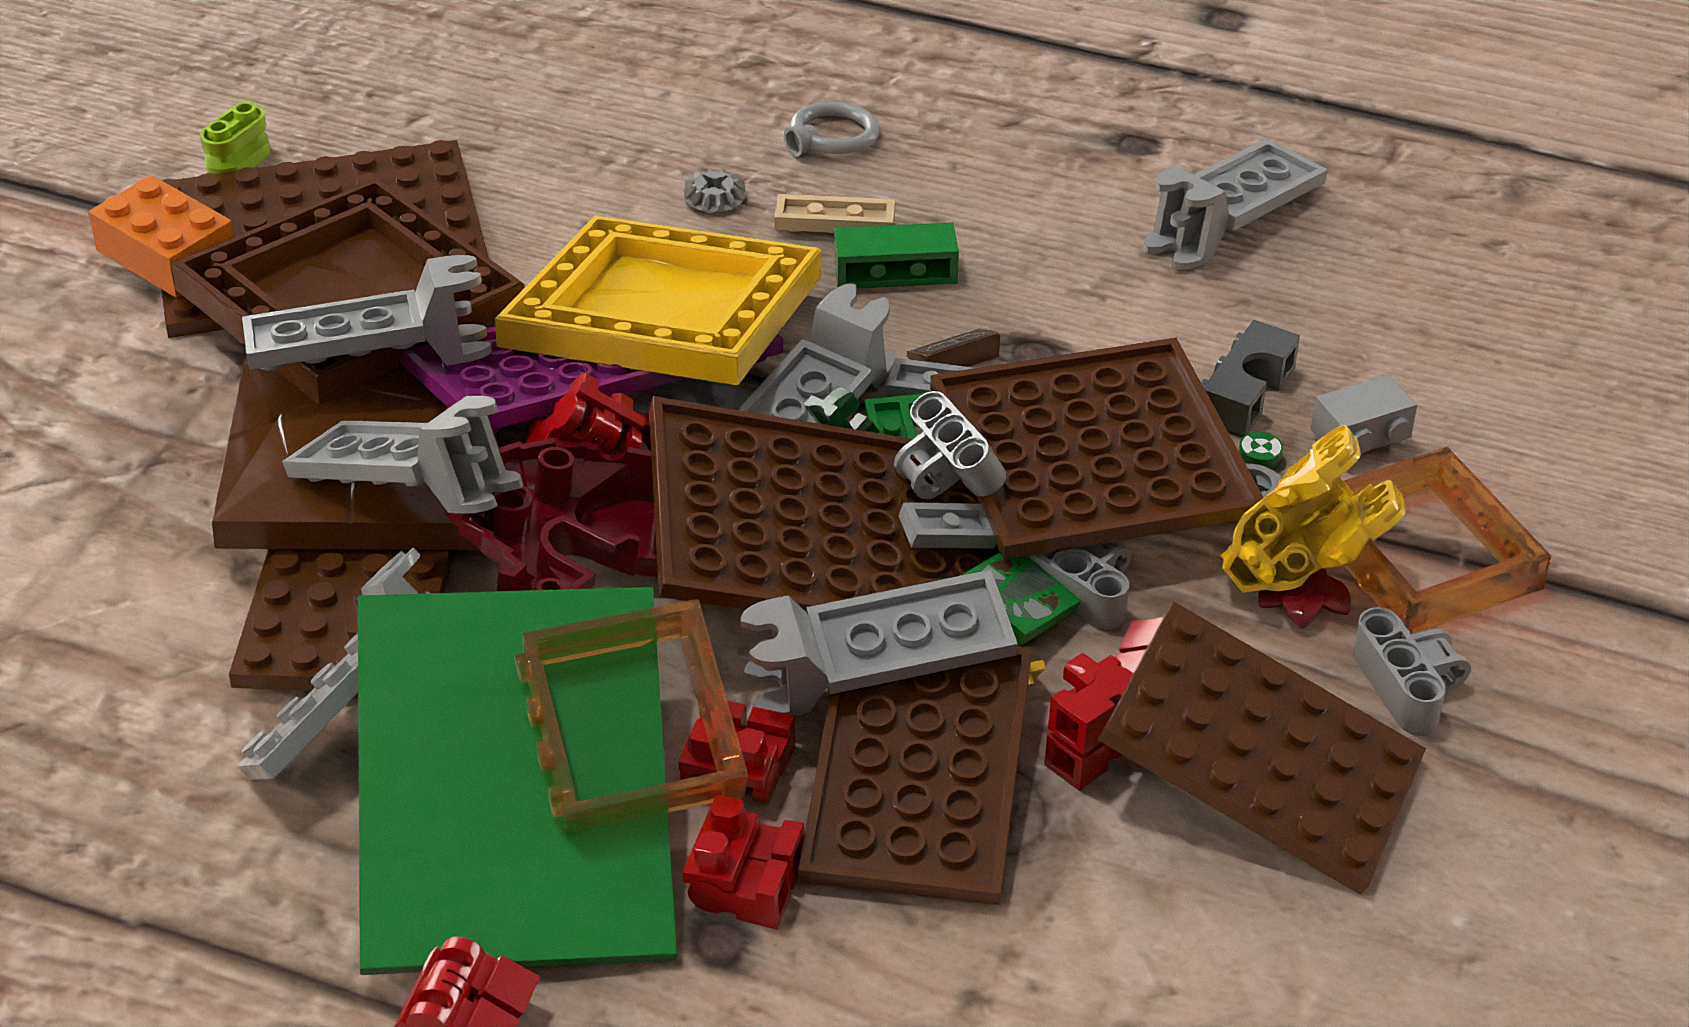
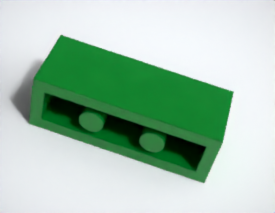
M954 222L834 228V266L837 288L845 284H856V288L958 284L959 249Z

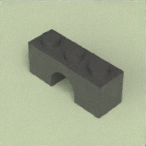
M1253 320L1244 333L1239 332L1236 335L1228 355H1222L1218 359L1209 380L1204 379L1201 382L1228 433L1243 437L1254 427L1263 412L1266 386L1279 391L1295 369L1300 335Z

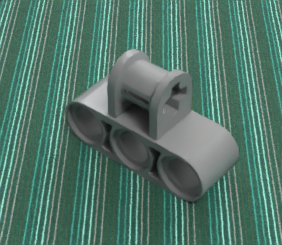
M931 391L919 396L911 406L910 415L921 431V434L903 446L897 453L894 460L896 472L902 478L911 481L913 492L922 499L935 498L959 480L976 496H987L998 491L1006 480V471L985 438L943 393ZM911 456H914L920 462L918 467L910 459ZM926 474L933 481L932 485L924 479Z
M1109 542L1028 556L1081 600L1077 611L1073 615L1099 630H1115L1125 623L1130 582L1127 576L1124 575V572L1131 560V550L1124 545L1116 546Z
M1370 608L1360 615L1353 656L1397 724L1404 731L1415 735H1427L1434 732L1439 724L1445 691L1457 688L1464 683L1471 672V665L1467 659L1457 655L1452 648V638L1446 630L1438 628L1410 634L1401 619L1394 612L1385 608Z

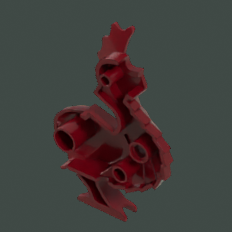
M636 412L645 417L644 428L640 430L642 442L639 449L628 447L623 454L612 456L604 453L599 444H592L591 441H559L557 437L524 444L518 441L498 448L505 470L519 473L523 481V487L507 492H492L491 494L495 497L497 506L487 511L448 513L446 510L445 515L459 528L458 535L480 548V552L499 567L496 591L591 589L595 585L596 574L567 558V555L582 556L631 576L637 574L658 577L649 414Z

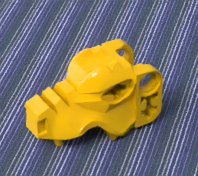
M1346 425L1335 428L1312 445L1313 449L1282 476L1276 489L1246 511L1240 518L1233 533L1232 545L1220 556L1223 558V570L1242 593L1260 590H1291L1302 586L1311 574L1322 568L1349 565L1358 558L1370 538L1372 541L1376 540L1395 526L1405 515L1406 506L1403 494L1391 480H1386L1375 487L1370 484L1355 495L1340 477L1358 461L1361 455L1359 441Z

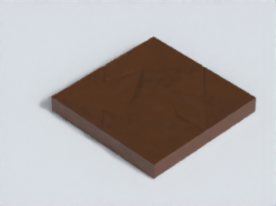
M377 178L172 264L175 290L244 344L243 316L413 289L416 291L426 261L431 258L469 255L477 260V267L468 272L481 273V284L474 288L454 293L455 302L469 301L472 309L470 314L457 317L458 325L478 324L488 327L495 324V318L525 288L523 282ZM425 339L424 342L415 343L412 347L427 344L428 341ZM387 347L372 350L363 356H350L348 354L332 356L319 363L301 361L284 364L283 367L276 370L312 400L321 404L328 399L362 386L402 367V349Z
M243 364L212 518L214 547L217 549L411 550L415 548V550H481L458 535L459 528L445 515L446 509L426 482L417 486H406L405 483L401 482L374 485L372 481L358 480L351 483H341L337 479L311 482L308 478L288 477L282 462L341 421L428 423L446 411L448 407L404 366L318 404L279 371H266L260 368L249 370V365ZM499 431L493 433V434H494V437H495V440H496V443H497V446H498Z

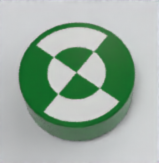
M1258 431L1248 433L1241 438L1239 453L1245 464L1262 465L1273 470L1281 463L1283 444L1275 435Z

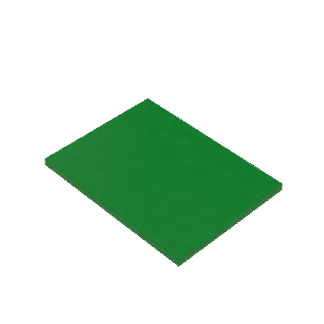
M653 587L358 595L360 975L420 973L434 948L438 947L441 949L444 942L452 937L470 939L480 945L490 956L498 959L503 955L524 968L676 960L677 948Z

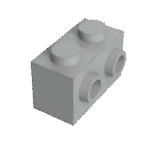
M1389 374L1316 396L1311 431L1318 439H1321L1335 428L1346 425L1358 439L1362 454L1411 438L1417 404Z

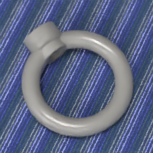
M818 102L799 109L793 115L790 127L784 131V143L788 152L794 157L807 154L810 150L826 154H849L870 147L877 140L880 127L875 116L862 107L845 102ZM836 116L852 119L860 123L865 128V131L852 138L829 139L818 136L816 129L812 125L805 126V124L815 118Z

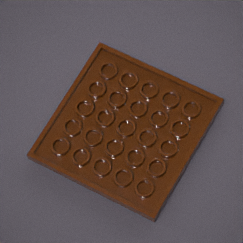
M1177 337L930 375V390L943 393L985 438L1006 471V480L998 491L987 496H976L979 504L983 506L1003 560L1239 521L1246 511L1264 498Z

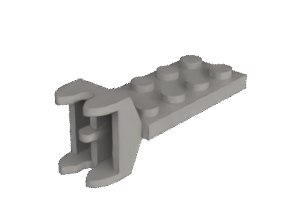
M1267 138L1194 175L1174 165L1157 176L1155 188L1161 192L1154 231L1145 238L1143 250L1147 254H1158L1166 250L1176 251L1172 268L1187 270L1199 267L1212 259L1226 229L1234 231L1324 184L1328 169Z
M452 255L427 259L416 291L413 289L243 316L242 321L249 370L258 368L266 371L276 370L283 367L284 364L301 361L319 363L325 361L328 357L344 354L363 356L372 350L387 347L406 349L412 347L415 343L424 342L425 339L446 365L466 363L484 358L492 352L491 343L478 341L487 336L486 327L478 324L458 325L457 317L470 314L472 309L469 301L455 302L454 300L455 292L465 291L481 284V273L468 272L477 267V260L469 255Z
M845 284L834 289L816 307L810 340L802 339L738 410L816 423L803 405L811 395L824 400L837 386H840L852 392L858 399L868 387L879 390L887 381L894 362L893 352L891 350L885 351L883 326L890 315L888 299L881 297L870 301L863 309L855 310L851 307L857 302L856 284Z
M465 396L428 423L341 421L282 461L288 477L308 478L311 482L337 479L341 483H351L358 480L372 481L374 485L401 482L405 483L406 486H417L426 482L448 513H477L493 509L497 506L495 497L491 494L492 492H507L523 487V481L519 473L505 470L487 415L496 413L498 407L495 399L488 396Z
M412 548L406 554L403 551L397 554L361 588L362 594H418L402 576L419 559L420 554L415 548ZM358 633L345 645L344 649L348 654L336 666L331 662L313 677L310 683L315 688L302 700L298 696L292 699L276 716L281 722L268 735L264 731L260 732L243 748L242 753L246 757L237 768L249 780L274 779L358 693Z
M992 570L806 607L807 613L788 595L756 603L747 608L740 619L741 627L757 632L772 630V639L761 641L749 652L751 661L744 668L745 679L759 683L776 681L781 684L779 689L765 692L753 703V706L795 716L810 713L826 688H828L829 695L1016 656L1018 643Z

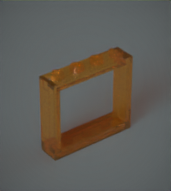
M1448 446L1344 480L1355 495L1370 484L1375 487L1386 480H1391L1403 494L1404 498L1432 489L1499 562L1416 591L1370 539L1358 558L1345 567L1357 580L1361 590L1368 593L1380 608L1394 612L1401 619L1410 634L1432 629L1544 589L1551 555Z
M698 599L523 633L522 654L515 655L516 668L520 682L529 681L532 696L526 697L527 713L531 727L540 726L543 741L537 742L539 762L542 772L551 771L554 787L548 788L550 807L554 818H563L566 834L711 804L714 797L718 795L732 798L745 796L748 773ZM680 638L717 773L577 802L543 665Z

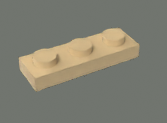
M778 194L774 217L775 230L827 232L834 234V228L894 225L895 199Z

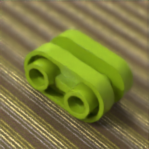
M249 101L239 102L201 130L202 150L207 154L205 157L207 173L218 174L238 171L247 167L253 168L269 156L271 152L268 134L264 132L267 124L265 112L261 106Z

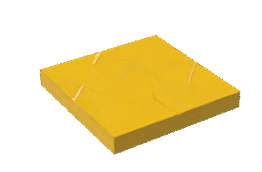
M594 216L495 318L497 347L606 365L617 364L625 368L738 386L821 278V249Z

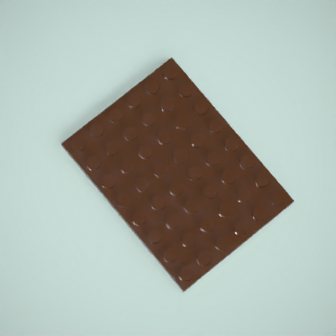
M437 140L430 144L397 146L388 150L360 151L352 155L324 156L310 161L283 162L275 166L247 167L232 172L205 173L197 177L162 180L232 220L234 236L236 237L377 178L488 257L457 140ZM161 289L168 338L224 330L223 327L183 295L176 298Z
M656 396L652 398L649 408L659 597L746 610L761 601L789 595L807 613L806 607L957 577L1000 553L997 544L994 549L911 548L898 516L903 503L979 504L976 495L971 493L961 480L935 498L922 499L918 497L912 490L911 481L902 478L894 467L897 453L913 439ZM911 456L910 459L918 467L920 462L914 456ZM926 474L924 479L932 485L933 481Z

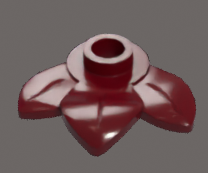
M1325 568L1311 574L1300 587L1284 591L1260 590L1258 593L1260 608L1282 606L1287 616L1302 629L1307 627L1323 608L1340 615H1348L1351 608V596L1348 588L1340 580L1327 575Z

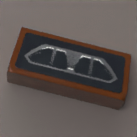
M979 328L907 351V357L910 360L968 367L999 357L1000 334L997 331Z

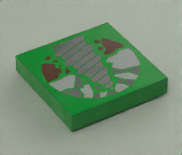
M1001 553L962 574L967 575L992 570L1019 646L1075 613L1081 602L1078 597L1028 556L1003 560Z

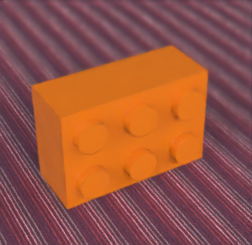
M153 175L140 179L136 184L106 199L103 203L88 211L98 252L176 298L182 294L175 290L172 264L235 237L232 220Z

